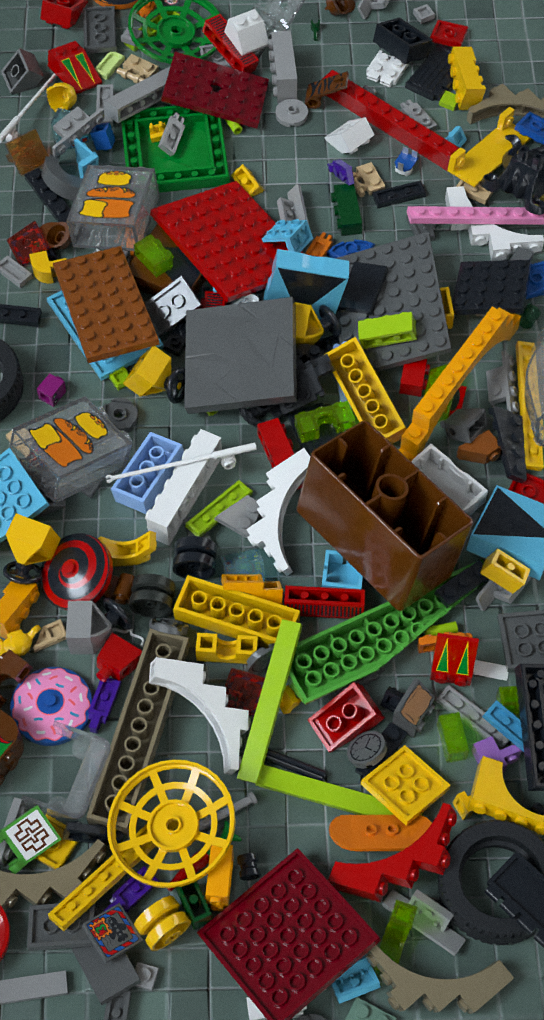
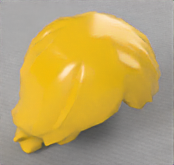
M55 83L46 90L49 106L56 113H66L76 103L77 94L70 84Z

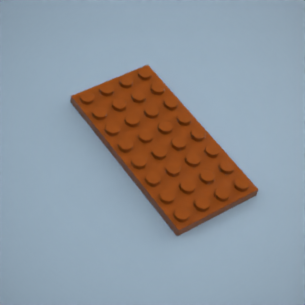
M121 246L53 263L56 277L87 363L159 345L158 336Z

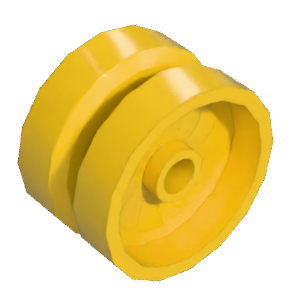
M169 895L152 904L140 914L134 923L140 935H147L145 942L151 951H158L171 944L191 924V920L184 911L178 912L180 905L174 896Z

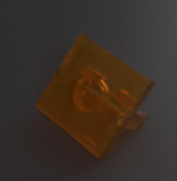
M32 129L5 143L9 152L5 156L8 162H14L19 175H23L44 164L45 157L48 156L36 129Z

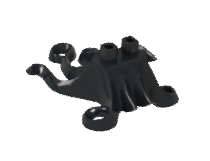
M506 135L505 139L512 143V148L503 155L504 172L500 176L485 174L481 184L484 189L490 192H497L502 189L505 193H513V197L524 199L527 211L536 215L544 214V201L540 200L541 195L544 194V144L530 150L529 147L521 144L518 136Z

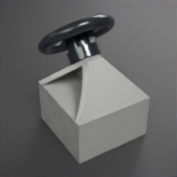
M110 598L103 600V605L107 611L105 615L93 601H68L66 640L70 654H95L106 642L112 632V628L116 625H120L126 630L132 628L130 618Z

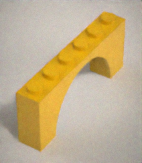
M483 756L477 766L468 809L478 814L494 817L496 820H506L517 825L520 824L539 835H544V815L533 813L516 802L504 783L502 773L503 762Z

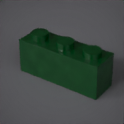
M354 184L334 185L333 192L330 195L331 202L335 203L333 212L334 216L338 218L336 219L337 230L340 229L341 236L362 234V218Z

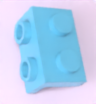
M367 954L331 984L339 1004L381 988L371 964L366 959Z

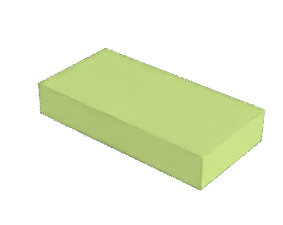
M109 52L95 67L99 77L108 80L124 62L125 56L117 52Z

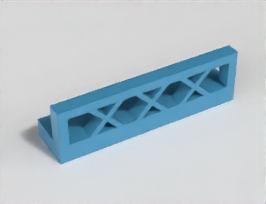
M496 700L482 717L524 752L520 719Z

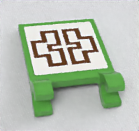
M38 805L0 830V843L5 840L17 856V858L8 863L9 870L14 874L62 840Z

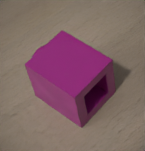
M50 373L37 387L39 399L53 407L67 392L64 380Z

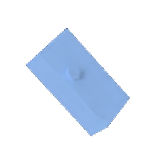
M150 432L121 474L181 461L184 453L183 446L178 442ZM174 467L117 479L111 488L115 502L146 514L154 506L157 495L163 492L166 480L172 477Z

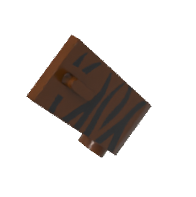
M348 71L308 84L305 105L310 109H317L321 106L322 96L346 89L349 77Z

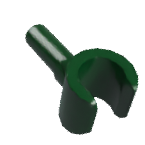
M313 19L311 20L314 41L318 40V31L320 30L319 19L318 23H313Z

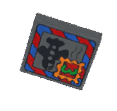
M120 903L82 924L83 930L104 964L143 941Z

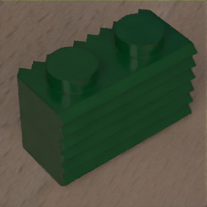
M198 881L182 887H176L185 912L191 920L193 930L206 925L213 919L212 912H210Z

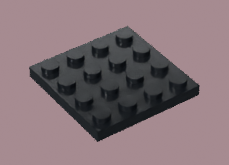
M531 260L461 262L452 301L454 315L487 314L492 306L496 309L500 307L511 314L523 313L532 266Z

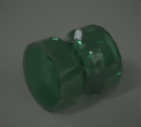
M527 304L524 307V312L519 314L521 316L519 325L524 329H531L535 324V320L541 315L539 308L533 304Z

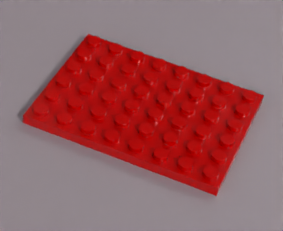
M237 181L150 210L151 217L227 303L265 289L268 278L272 274V265L277 249L288 251L285 241H262V238L275 225V222Z

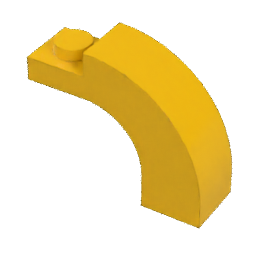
M148 531L131 541H114L102 536L98 538L108 548L113 566H133L151 560V553L156 551L157 547L156 532Z

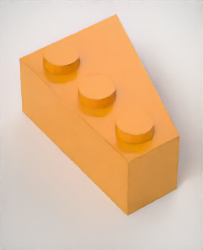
M10 581L3 590L5 594L0 599V637L7 639L8 633L20 629L22 620L26 619L29 615L31 605L36 603L40 593L36 583L17 584Z

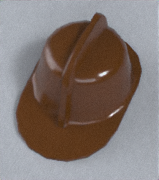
M326 0L327 6L324 9L329 10L334 16L344 15L354 10L355 1Z
M49 222L39 228L48 248L63 250L75 241L70 225L67 222Z

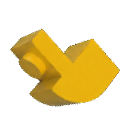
M47 251L29 254L35 278L47 284L54 283L53 278L56 277L53 263L67 260L63 258L49 261Z

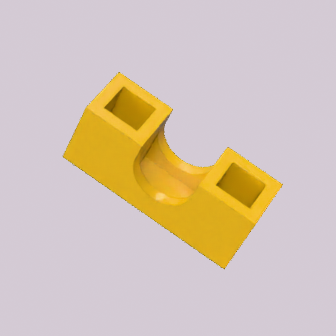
M197 633V661L247 664V659L258 650V636L238 635L237 640L224 641L218 638V634Z

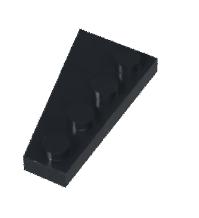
M492 405L488 410L489 414L493 415L494 422H492L494 430H497L499 436L497 443L498 447L503 451L501 458L506 477L523 483L527 480L522 416Z

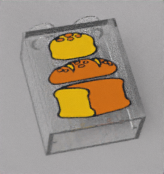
M88 165L66 220L73 247L110 249L121 246L122 250L141 251L152 219L150 210L156 207L160 196L155 168Z
M84 396L14 427L9 448L18 457L37 486L56 504L105 480L107 475L113 476L123 471L127 466L133 444L128 433L124 430H119L109 420L103 408L96 407Z

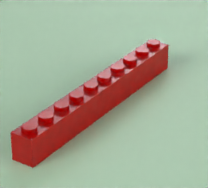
M331 70L322 79L337 75L339 73H337L334 70ZM349 79L346 89L326 95L361 118L366 117L369 123L412 150L417 151L420 155L446 171L448 170L450 156L459 149L458 146Z

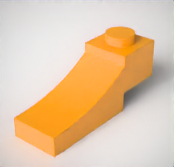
M222 574L221 582L224 590L245 592L274 603L282 604L283 588L280 581H263L261 574Z

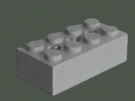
M291 30L271 32V39H268L271 51H268L269 61H272L270 63V72L274 73V75H271L272 85H275L273 87V96L277 97L278 104L286 99H297V73Z

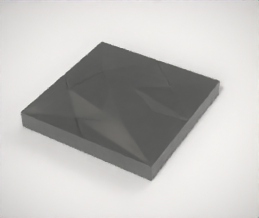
M293 297L186 310L184 408L188 414L297 402L296 303Z

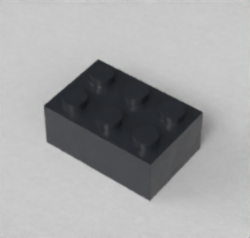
M400 17L378 23L373 38L374 43L404 64L429 57L433 39Z

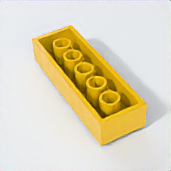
M354 337L326 353L335 369L333 374L359 422H369L391 444L400 440L407 428L357 338Z
M189 575L186 577L173 608L174 619L235 639H237L238 635L258 636V646L266 649L269 648V644L276 642L282 619L300 622V610L240 591L224 590L221 585Z

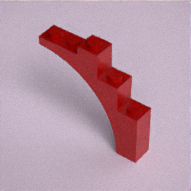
M443 803L438 815L426 832L409 847L393 856L375 862L360 864L335 861L328 881L338 891L381 902L382 897L387 893L388 883L412 889L414 882L418 880L419 869L443 875L445 868L449 867L451 860L445 846L449 843L451 828L455 826L457 821L455 810L450 804Z

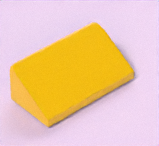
M244 164L231 174L234 181H237L251 197L265 191Z

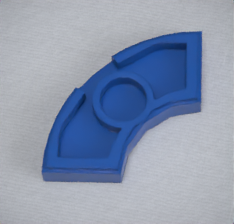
M364 240L340 242L327 251V256L338 258L373 248L375 244Z

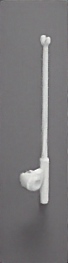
M55 73L0 133V143L4 139L12 144L19 142L20 137L18 135L20 134L16 131V125L57 76Z
M250 443L214 451L212 454L119 475H107L106 479L111 478L107 480V483H111L116 479L212 458H220L221 465L225 469H232L236 464L235 455L257 450L256 444Z

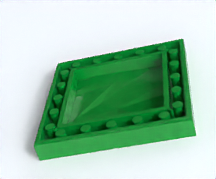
M181 106L146 108L121 121L126 173L132 175L128 188L133 190L136 195L219 187L230 183L221 118ZM177 112L180 114L179 118L181 116L185 118L183 122L185 128L175 154L170 156L158 147L160 141L152 143L149 125L150 123L153 125L159 124V121L167 124L170 116Z

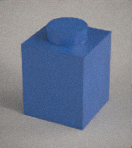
M110 122L96 125L90 132L96 150L106 151L112 149L116 139Z

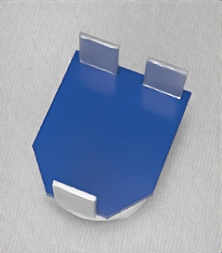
M403 146V151L395 160V172L409 176L419 157H417V151L412 150L411 155L408 153L409 148Z

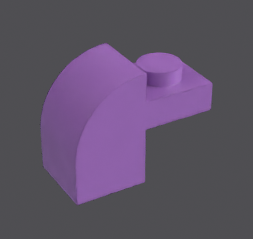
M492 736L474 743L471 750L478 764L483 756L503 762L502 773L506 771L507 763L512 764L519 760L522 752L516 745L499 750Z

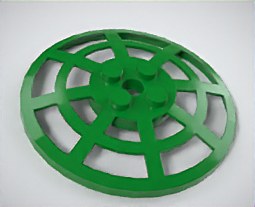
M138 0L132 7L128 17L129 35L138 49L157 61L171 64L172 59L167 57L174 56V53H170L172 48H181L185 52L183 54L204 60L217 49L214 46L207 53L197 57L195 54L200 51L199 46L212 43L205 34L204 38L196 37L195 30L203 28L205 20L220 13L208 0H185L183 7H164L161 0ZM192 1L204 7L211 15L203 19L198 13L190 10ZM149 2H155L157 9L152 11L146 18L137 14L143 6ZM170 11L181 12V13H180V16H179V15H169V16H168V14H167V12H170ZM187 14L194 17L198 22L193 24L186 18ZM161 15L162 19L158 24L151 22L155 16ZM134 19L143 24L142 33L144 38H135L133 33ZM147 27L156 30L157 36L148 37ZM161 42L166 47L164 50H161L160 48L156 47L153 43ZM192 42L201 43L192 51L188 47ZM141 44H148L153 50L160 53L161 56L150 52Z

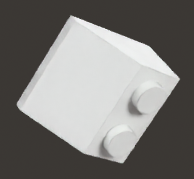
M256 9L228 19L224 32L241 56L269 45L264 20Z
M366 117L347 121L324 138L342 154H352L358 150L357 147L360 145L363 146L369 143L370 138L375 134Z

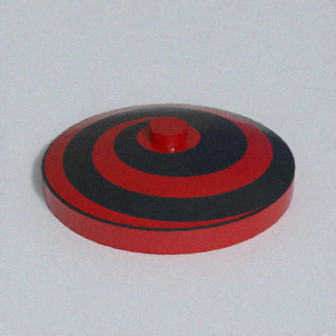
M76 533L62 538L52 559L42 562L41 570L43 575L40 579L42 592L50 603L67 611L68 601L97 602L107 590L112 578L113 562L108 548L103 542L89 534Z

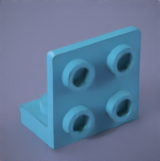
M76 138L74 146L80 178H82L81 187L87 190L97 183L98 176L100 175L99 156L96 152H92L84 142Z
M279 220L267 231L262 241H285L288 251L300 253L313 239L307 220Z

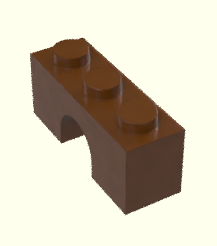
M9 649L0 657V685L6 679H14L21 684L33 667ZM1 694L0 709L7 701Z

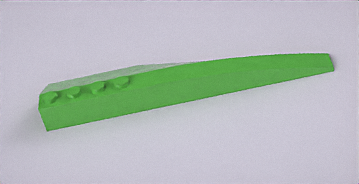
M472 564L452 572L450 578L403 611L396 610L389 602H386L298 642L287 684L306 705L377 672L474 591L472 590L448 608L434 594L435 590Z

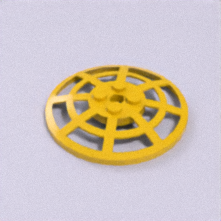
M187 760L160 761L143 768L129 778L114 798L107 822V837L110 849L122 869L137 881L157 888L182 887L206 876L224 858L234 836L236 823L235 808L225 784L208 768ZM170 769L191 770L188 783L169 782L162 784L158 772ZM200 774L215 783L223 794L222 798L213 803L204 791L196 787ZM150 776L154 788L147 792L138 801L136 806L124 802L130 791L143 779ZM172 789L185 790L181 800H168L165 791ZM193 793L198 795L206 803L207 807L195 812L192 806L189 805ZM156 795L158 796L160 804L151 813L142 810L150 799ZM227 805L230 817L229 833L227 839L216 837L218 827L216 811ZM119 810L132 814L129 823L130 840L117 844L116 822ZM211 815L210 835L199 831V820ZM138 818L148 821V834L140 837L136 836ZM178 821L179 825L176 830H168L170 822ZM195 840L204 842V847L195 856L190 858L187 848ZM153 842L159 848L154 860L143 852L140 847L141 845ZM212 845L223 848L213 863L196 875L193 864L199 861ZM134 849L140 859L150 865L145 875L142 876L134 871L123 859L121 852ZM167 852H179L182 860L181 863H162ZM185 868L188 878L177 882H158L152 880L158 869L173 871Z

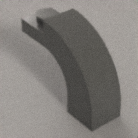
M52 154L49 157L46 156L41 172L45 184L61 197L76 202L82 178L70 175L60 167V155L56 158Z

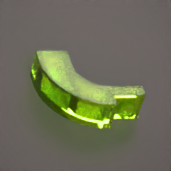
M396 900L393 905L379 946L383 953L397 964H399L405 941L412 928L418 908ZM377 966L373 967V970L380 972Z

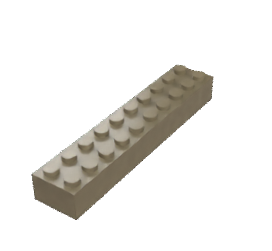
M149 629L86 816L89 825L100 824L107 827L109 811L120 788L138 771L153 764L175 691L149 683L150 663L156 657L186 661L190 649L189 638ZM148 777L130 791L124 802L136 806L142 798ZM119 810L116 830L129 836V823L132 814Z

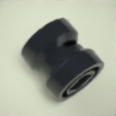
M245 853L237 857L238 865L241 868L239 871L240 880L249 881L261 877L260 868L257 867L259 862L257 853Z

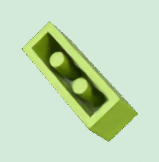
M402 312L400 314L384 315L378 318H367L358 321L359 341L363 349L417 340L415 318L412 312Z

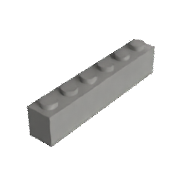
M170 67L104 100L105 115L120 123L161 101Z

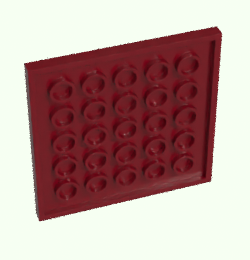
M298 848L197 932L199 937L267 1020H291L381 941L380 937Z

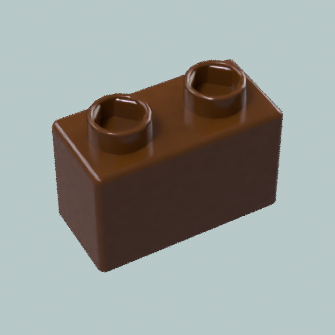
M367 421L359 422L312 451L296 508L297 512L398 611L405 610L450 578L473 525V519Z

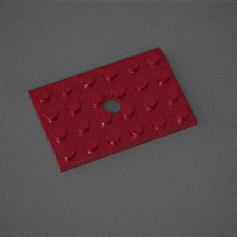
M174 52L161 101L257 129L269 79ZM217 85L221 87V90L214 92L211 86Z

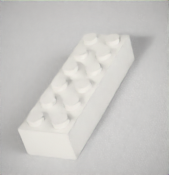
M200 429L199 433L193 436L189 449L184 451L182 460L222 450L221 437ZM212 458L174 467L172 477L166 480L163 492L157 495L155 505L147 511L145 516L148 531L156 532L157 541L170 546L183 524L182 520L186 519L220 462V458Z

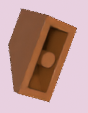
M487 430L478 435L472 443H464L459 446L456 457L460 460L486 464L500 457L501 448L498 447L495 436L490 430Z

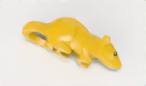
M36 625L28 633H23L21 629L7 634L8 638L4 641L0 638V657L9 649L19 657L24 656L30 650L32 640L41 630V627Z

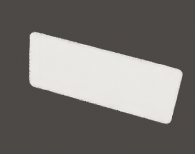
M475 660L473 675L507 680L508 672L506 665Z

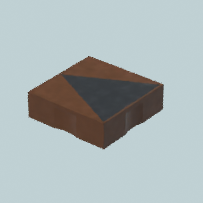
M158 223L129 264L138 289L147 294L156 295L177 278L183 276L197 296L202 284L207 280Z

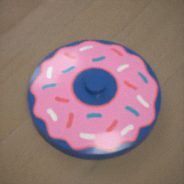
M61 667L42 668L27 675L21 684L19 683L16 687L10 703L11 717L15 720L20 734L27 740L43 746L64 744L77 737L89 723L88 710L92 702V696L86 682L75 672Z

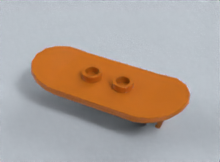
M340 815L330 823L329 834L335 844L349 851H402L418 840L432 822L422 815H419L407 826L395 815Z

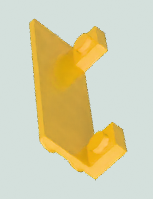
M508 107L499 116L497 128L467 153L461 147L450 156L447 171L469 185L476 187L481 183L485 174H491L503 164V155L512 148V143L505 139L506 135L518 136L522 145L530 141L532 138L521 135L518 131L514 130L516 126L513 124L515 110Z

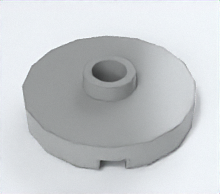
M298 99L283 100L276 106V119L281 125L290 127V125L300 126L308 118V108Z

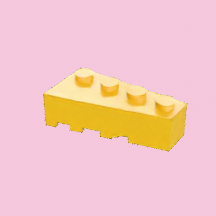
M453 47L451 54H448V63L451 65L450 75L453 77V90L456 91L455 102L458 103L459 110H468L471 106L482 101L486 87L481 84L483 83V78L479 76L480 69L476 65V58L472 47Z

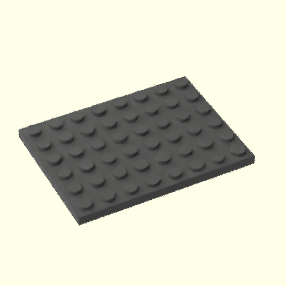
M429 232L335 258L349 261V274L354 262L388 267L387 275L371 315L337 309L335 316L342 329V333L339 336L340 345L354 337L359 341L358 321L367 318H378L384 315L412 312L416 321L417 340L363 349L376 372L453 352Z

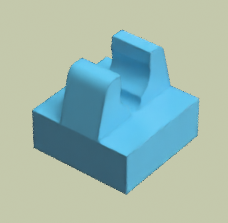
M456 126L445 137L446 140L459 148L467 140L461 126Z

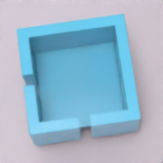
M326 550L322 587L361 589L363 576L349 562L346 561V564H342L343 557L337 551Z

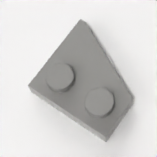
M247 495L218 514L214 520L246 538L249 535L246 529L254 525L259 515L257 510L259 505L256 502L257 500Z

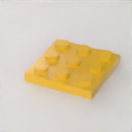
M406 745L361 780V785L406 826L449 791L451 786Z

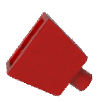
M112 632L97 656V668L100 669L96 673L97 678L102 682H106L110 676L118 681L123 680L137 668L142 650Z

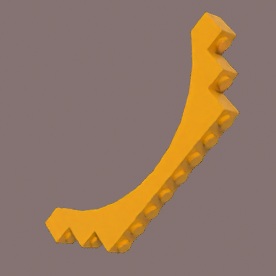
M493 306L490 308L413 410L412 423L401 436L399 449L406 458L412 461L423 451L437 422L458 388L491 348L503 340H511L519 328L520 315L511 314L500 307L498 309Z

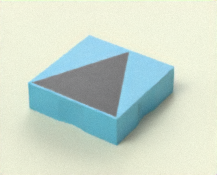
M277 249L272 265V274L268 278L263 301L293 297L297 303L312 305L318 319L321 318L319 314L320 305L328 306L336 314L349 279V261Z
M496 485L471 533L466 551L487 558L498 548L531 569L528 576L540 580L544 572V504Z

